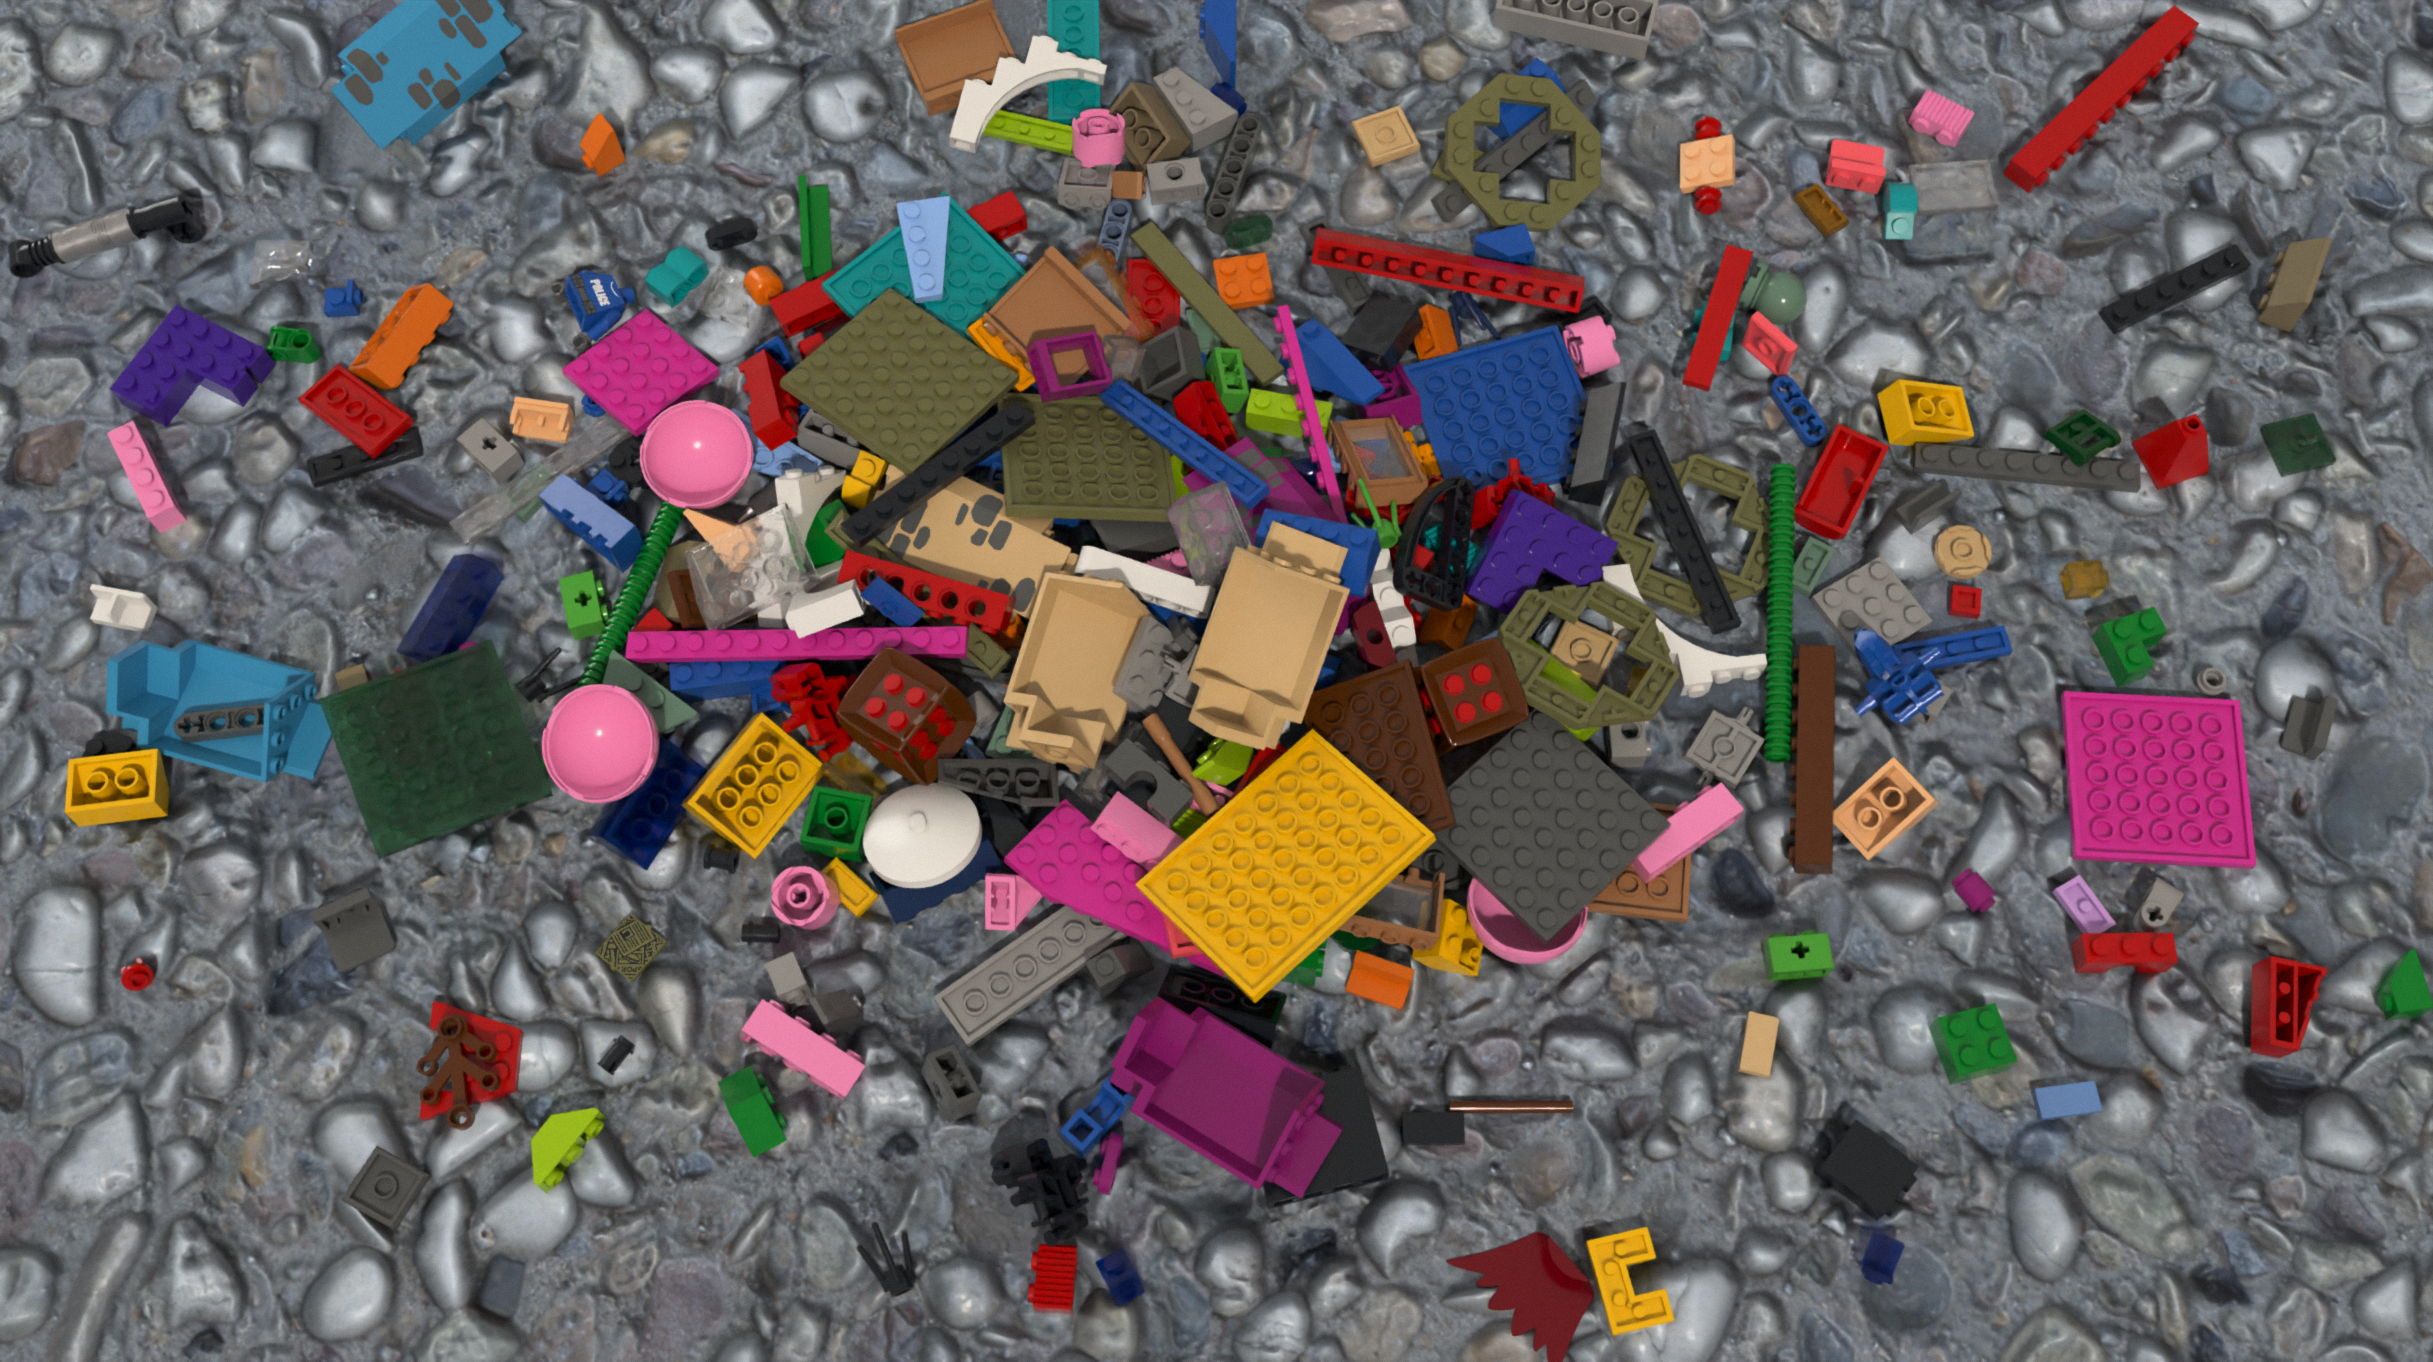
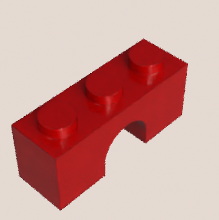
M2173 932L2082 933L2071 944L2075 973H2106L2109 969L2119 966H2135L2136 972H2167L2178 962Z

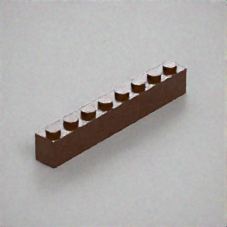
M1835 645L1799 646V656H1794L1793 660L1794 673H1799V682H1793V700H1798V709L1792 710V726H1798L1797 736H1792V753H1797V763H1791V780H1796V790H1791L1790 806L1791 808H1796V818H1790V835H1795V846H1789V863H1795L1797 874H1833Z

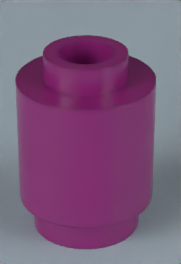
M1970 868L1951 882L1956 888L1954 892L1973 913L1977 910L1984 913L1996 903L1993 897L1997 893L1978 872L1974 873Z

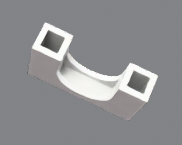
M843 559L801 575L785 616L788 627L791 631L795 630L798 638L864 615L867 604L864 598L860 596L861 591L856 580L853 579L843 584H837ZM872 573L867 577L868 584L875 579Z

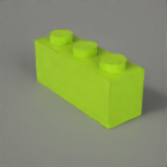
M1251 388L1246 409V428L1310 440L1309 436L1304 437L1301 427V421L1304 420L1302 410L1297 411L1294 396ZM1314 399L1326 441L1329 420H1332L1333 403Z

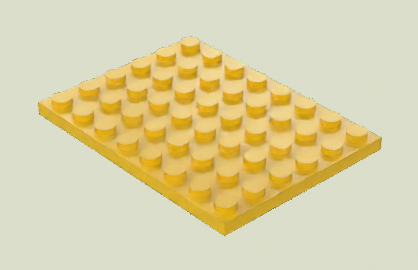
M1312 729L1135 885L1141 894L1256 1003L1432 845L1436 838L1434 833Z

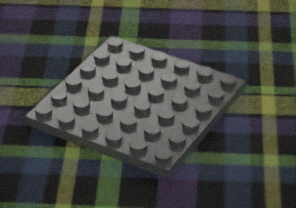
M1534 709L1529 714L1528 721L1521 722L1447 788L1457 826L1434 834L1436 842L1540 941L1547 945L1669 829L1671 823L1559 721Z

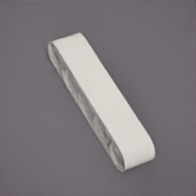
M1083 546L1081 548L1074 576L1083 577L1084 574L1097 577L1099 580L1108 581L1109 578L1122 580L1126 583L1125 586L1137 595L1138 599L1200 619H1207L1209 617L1216 592L1215 588L1205 583L1093 546Z

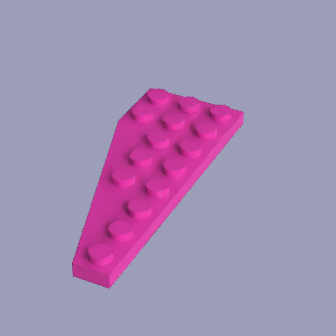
M1066 799L1059 803V806H1056L1005 856L1004 862L1047 900L1055 904H1064L1073 908V911L1078 914L1089 915L1102 921L1103 925L1142 942H1151L1160 946L1161 950L1170 953L1161 912L1138 891L1135 885L1148 871L1133 859L1126 857L1122 851L1111 843L1100 838L1096 832L1090 829L1094 823ZM1204 954L1185 957L1190 959L1189 962L1220 976L1224 975Z

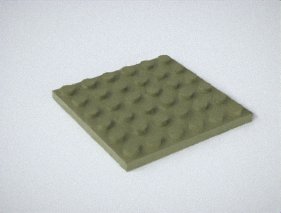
M889 288L780 379V387L909 476L939 455L1019 382L1020 375L892 288Z
M1006 393L996 402L997 413L1017 400L1035 416V424L1000 449L1006 517L1154 522L1178 521L1179 511L1170 452L1103 404L1100 397L1079 396L1042 403L1040 394ZM1149 399L1163 409L1162 399Z

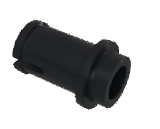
M749 921L748 924L742 925L741 940L742 942H747L748 945H752V942L779 943L780 925H760Z
M622 1035L618 1039H613L615 1043L601 1061L597 1063L612 1076L629 1053L631 1055L634 1053L632 1049L635 1045Z

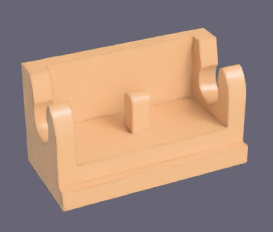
M515 397L510 416V424L514 425L512 431L514 436L568 444L575 420L569 404Z

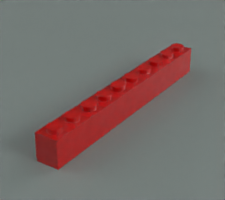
M2174 5L2010 160L2004 175L2027 193L2031 192L2036 186L2042 187L2049 179L2050 172L2060 170L2069 154L2074 156L2083 146L2082 142L2085 139L2090 141L2099 131V126L2102 123L2107 125L2115 116V111L2118 108L2123 109L2132 99L2131 95L2133 93L2139 94L2148 84L2150 77L2155 79L2163 70L2166 62L2172 63L2179 55L2182 47L2188 48L2196 38L2194 32L2199 23Z
M1012 190L1004 194H998L993 199L980 205H974L965 211L997 243L1028 229L1026 214ZM843 267L828 271L815 280L804 282L799 287L786 293H780L773 299L768 300L773 316L786 339L844 313L821 287L823 282Z
M1323 228L1317 229L1311 260L1312 264L1579 313L1585 288L1584 277Z

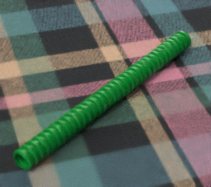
M1781 463L1770 468V473L1772 474L1770 481L1772 483L1770 484L1771 492L1769 494L1771 498L1769 501L1771 507L1769 509L1771 515L1769 517V522L1771 523L1769 530L1771 532L1769 533L1770 541L1768 546L1770 549L1768 554L1771 557L1768 559L1770 564L1768 567V572L1770 573L1768 580L1770 582L1767 585L1769 589L1767 592L1769 597L1767 605L1770 607L1767 608V613L1769 614L1767 617V622L1769 623L1767 631L1769 632L1766 634V638L1769 640L1766 643V647L1769 648L1766 651V655L1769 658H1767L1768 666L1766 667L1768 675L1765 677L1766 682H1768L1765 685V689L1768 691L1765 694L1767 699L1765 707L1768 708L1765 710V716L1768 718L1764 721L1765 725H1767L1764 728V732L1767 734L1764 737V741L1767 743L1764 745V750L1767 751L1764 754V759L1772 763H1784L1791 758V755L1788 753L1791 750V746L1788 744L1791 742V737L1788 736L1791 733V728L1788 727L1791 725V719L1788 717L1791 716L1789 708L1792 706V703L1789 701L1792 698V694L1789 692L1792 690V685L1789 684L1792 681V677L1789 674L1792 673V668L1790 667L1792 659L1790 657L1793 655L1792 650H1790L1793 647V643L1790 640L1793 638L1791 633L1793 630L1791 624L1793 622V617L1791 616L1793 608L1791 606H1793L1794 601L1791 598L1794 596L1792 591L1794 588L1792 582L1794 580V575L1792 574L1794 572V567L1792 566L1794 564V558L1792 557L1794 556V549L1792 548L1795 546L1793 541L1795 538L1793 533L1795 530L1793 524L1795 522V517L1793 516L1795 509L1793 507L1795 506L1794 498L1796 495L1794 492L1796 488L1794 483L1796 481L1794 475L1796 468L1790 464Z
M665 501L661 503V508L654 518L651 530L648 531L644 545L640 548L641 552L638 553L637 559L633 564L634 567L630 570L631 574L627 576V581L623 585L624 589L620 591V596L616 600L617 604L613 606V611L609 615L610 619L606 621V626L602 630L603 634L599 636L600 642L596 643V649L592 651V657L588 660L589 665L585 666V672L581 675L582 680L577 683L578 688L603 683L610 653L612 650H615L620 654V650L623 649V643L627 641L628 632H631L630 628L633 627L634 620L638 617L637 613L640 612L641 605L645 602L644 598L648 595L647 590L651 589V583L654 582L658 568L662 565L661 561L664 560L665 553L668 552V546L672 543L671 539L674 538L675 532L679 527L678 525L682 521L681 517L684 516V509L675 507ZM542 759L541 765L545 770H547L544 763V759Z

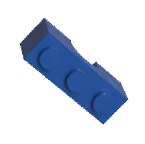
M1113 1072L1101 1084V1090L1091 1104L1084 1110L1080 1108L1059 1131L1061 1140L1083 1159L1089 1155L1125 1115L1136 1100L1135 1097L1109 1082Z

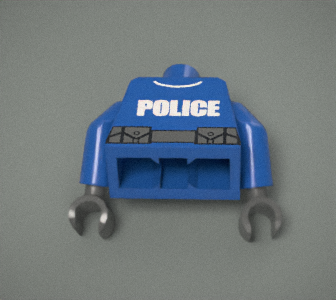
M588 270L568 275L565 284L554 282L551 286L555 301L561 304L568 300L581 331L587 333L585 336L577 335L573 338L575 347H579L584 343L578 349L581 355L592 348L590 343L592 340L596 342L620 321L625 304L634 303L635 301L632 287L618 289L612 275L598 274Z

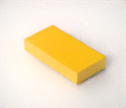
M837 857L821 871L833 879L841 895L840 903L857 918L879 898L875 891Z

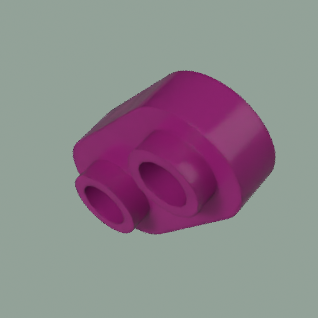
M1111 1132L1109 1138L1104 1137L1100 1155L1105 1157L1102 1168H1096L1093 1185L1098 1186L1097 1193L1111 1195L1123 1148V1134Z

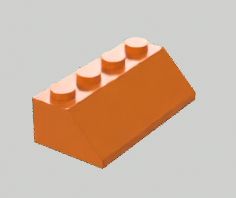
M430 283L407 288L347 370L357 378L381 390L398 387L405 378L403 373L408 366L412 367L420 358L419 351L421 348L427 346L436 335L434 333L438 325H442L448 320L451 315L449 310L454 303Z

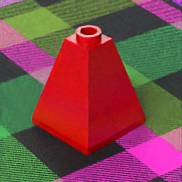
M2197 414L2176 420L2132 442L2133 448L2157 490L2206 474L2209 471L2207 431Z

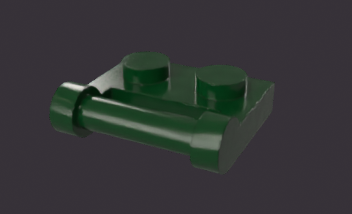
M2085 409L2051 427L2045 435L2046 440L2071 456L2072 462L2080 467L2088 463L2094 455L2106 448H2113L2121 442V437L2116 430ZM2096 435L2101 438L2086 448L2080 446Z

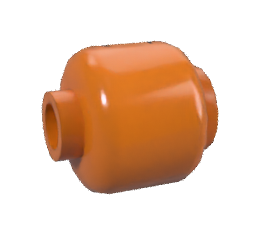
M767 266L751 268L743 282L746 293L760 306L770 305L768 300L782 293L784 289L782 280Z

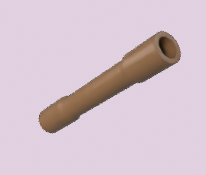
M1154 713L1145 718L1142 724L1155 743L1165 753L1181 779L1192 788L1194 800L1207 819L1211 818L1221 809L1220 805L1201 780L1193 776L1191 773L1193 768L1172 739L1171 733L1158 714Z

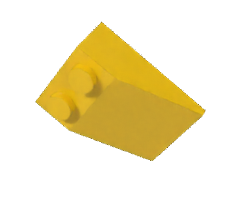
M1899 379L1877 394L1889 444L1914 446L1915 443L1933 444L1974 437L1962 387Z

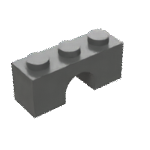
M1126 738L1103 762V773L1124 791L1132 783L1139 780L1148 781L1155 787L1156 792L1147 801V811L1168 829L1193 804L1194 794L1192 793V788L1182 779L1177 781L1170 775V769L1159 760L1155 762L1149 757L1147 749L1137 741L1133 743L1130 739Z

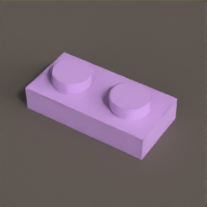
M2080 875L2052 892L2082 933H2105L2116 925V922Z

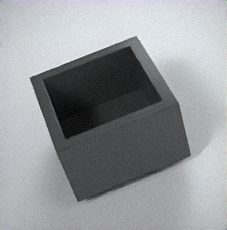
M1179 325L1135 348L1143 396L1149 399H1162V405L1173 401L1178 394L1193 382L1206 381L1198 336Z

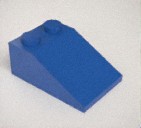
M1205 0V7H1200V39H1205V50L1229 92L1235 93L1237 0Z

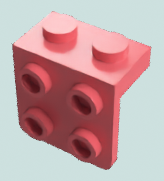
M1839 139L1833 140L1825 185L1878 195L1886 172V168L1883 167L1885 150L1878 146Z

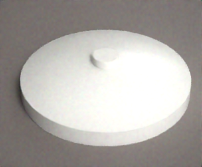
M931 783L928 786L916 784L895 792L873 811L864 829L863 848L871 868L884 881L903 888L930 887L951 879L970 863L980 846L982 823L972 800L959 789L938 785V783Z

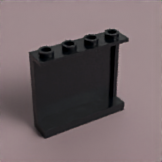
M1350 1064L1342 1065L1335 1068L1333 1073L1325 1075L1322 1072L1312 1073L1326 1082L1321 1092L1326 1096L1318 1111L1345 1128L1301 1199L1274 1182H1265L1263 1189L1267 1209L1388 1180L1389 1170L1360 1066L1352 1068Z

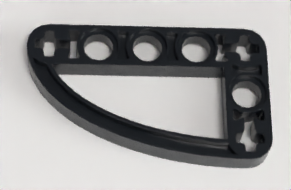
M1460 476L1446 478L1435 482L1422 493L1406 521L1395 559L1393 585L1396 591L1442 612L1459 609L1463 602L1475 498L1474 486L1467 478ZM1446 492L1437 576H1433L1413 567V562L1424 523L1436 501ZM1455 512H1458L1460 515V525L1455 520ZM1452 538L1457 542V552L1452 547ZM1449 565L1454 568V578L1449 574ZM1426 582L1429 584L1431 588L1430 596H1428L1425 591Z

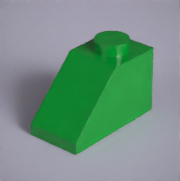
M2416 949L2409 950L2396 960L2377 991L2378 1006L2384 1012L2386 1021L2422 1016L2433 1009V1001Z

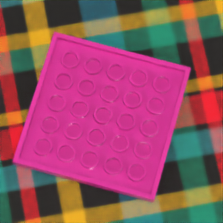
M2070 691L2062 693L2061 707L2073 860L2253 869L2256 866L2240 700Z

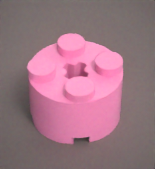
M1089 109L1081 112L1080 118L1077 120L1075 118L1072 120L1073 154L1081 161L1083 167L1091 168L1095 165L1105 164L1118 165L1122 162V157L1125 154V120L1120 114L1117 113L1116 117L1110 115L1107 109Z
M1594 316L1564 327L1567 330L1563 331V341L1570 358H1573L1576 362L1574 368L1579 378L1582 379L1612 369L1620 364L1618 353L1612 343L1616 339L1614 329L1611 325L1606 326L1601 316Z
M807 866L787 868L777 876L771 889V905L776 916L787 924L803 929L815 930L828 923L835 915L841 902V895L833 879L827 874Z

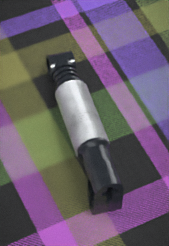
M182 194L139 208L134 206L126 207L74 225H69L49 233L48 237L33 242L26 240L14 241L8 246L10 272L16 277H33L38 274L39 268L58 262L61 264L75 262L146 238L149 233L165 229L175 240L181 243H195L202 238L200 212Z

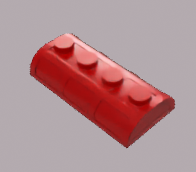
M1837 424L1795 507V514L1793 515L1795 521L1803 528L1832 540L1843 539L1861 506L1889 446L1841 424Z

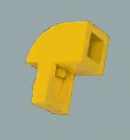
M860 450L851 475H846L841 494L843 502L860 510L871 503L877 489L880 491L884 489L879 485L889 462L867 451Z

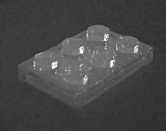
M1988 159L1909 165L1908 167L1909 183L1914 184L1917 190V216L1997 209L1999 203Z

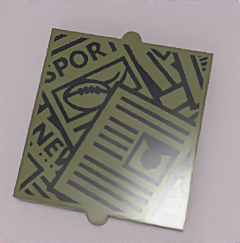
M630 913L599 947L595 954L609 964L613 972H619L633 983L668 943L652 931L651 925H645Z

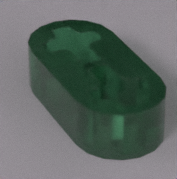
M1256 215L1231 223L1225 228L1224 242L1232 250H1241L1266 242L1272 237L1273 222L1266 215ZM1261 225L1262 228H1265V231L1261 232L1260 229H1257V226ZM1236 233L1237 236H1240V239H1236L1232 234Z

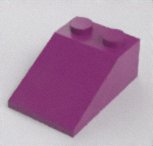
M1399 362L1391 373L1382 370L1375 371L1363 365L1383 385L1385 392L1365 406L1355 404L1360 419L1390 418L1391 414H1394L1398 424L1402 425L1403 429L1423 423L1420 396Z

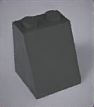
M1089 519L1094 534L1103 550L1141 563H1146L1156 559V557L1160 558L1161 555L1165 556L1166 553L1169 554L1180 548L1177 540L1180 532L1174 522Z

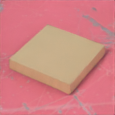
M1400 105L1351 122V128L1371 167L1420 151V144Z
M1578 620L1575 625L1565 621L1549 654L1565 667L1583 674L1581 680L1596 690L1620 641L1618 638Z

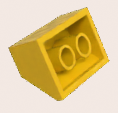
M159 749L69 759L65 813L79 827L168 816L169 786Z

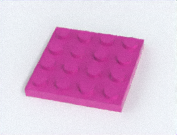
M648 309L640 312L562 368L563 375L635 437L647 430L652 421L664 410L690 398L720 375L717 366Z

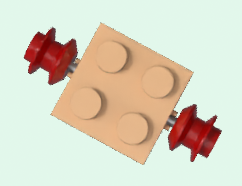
M1704 117L1696 122V141L1680 144V189L1683 194L1696 192L1695 199L1697 202L1695 203V209L1704 215L1714 214L1722 207L1720 201L1722 193L1717 188L1735 185V139L1732 134L1722 136L1719 131L1722 124L1713 117Z

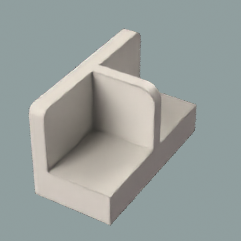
M95 584L91 585L90 591L98 598L90 617L94 623L144 633L149 632L158 608L145 594Z

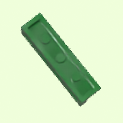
M806 175L798 176L802 268L807 282L815 280L826 272L833 270L830 195L828 185L809 187Z

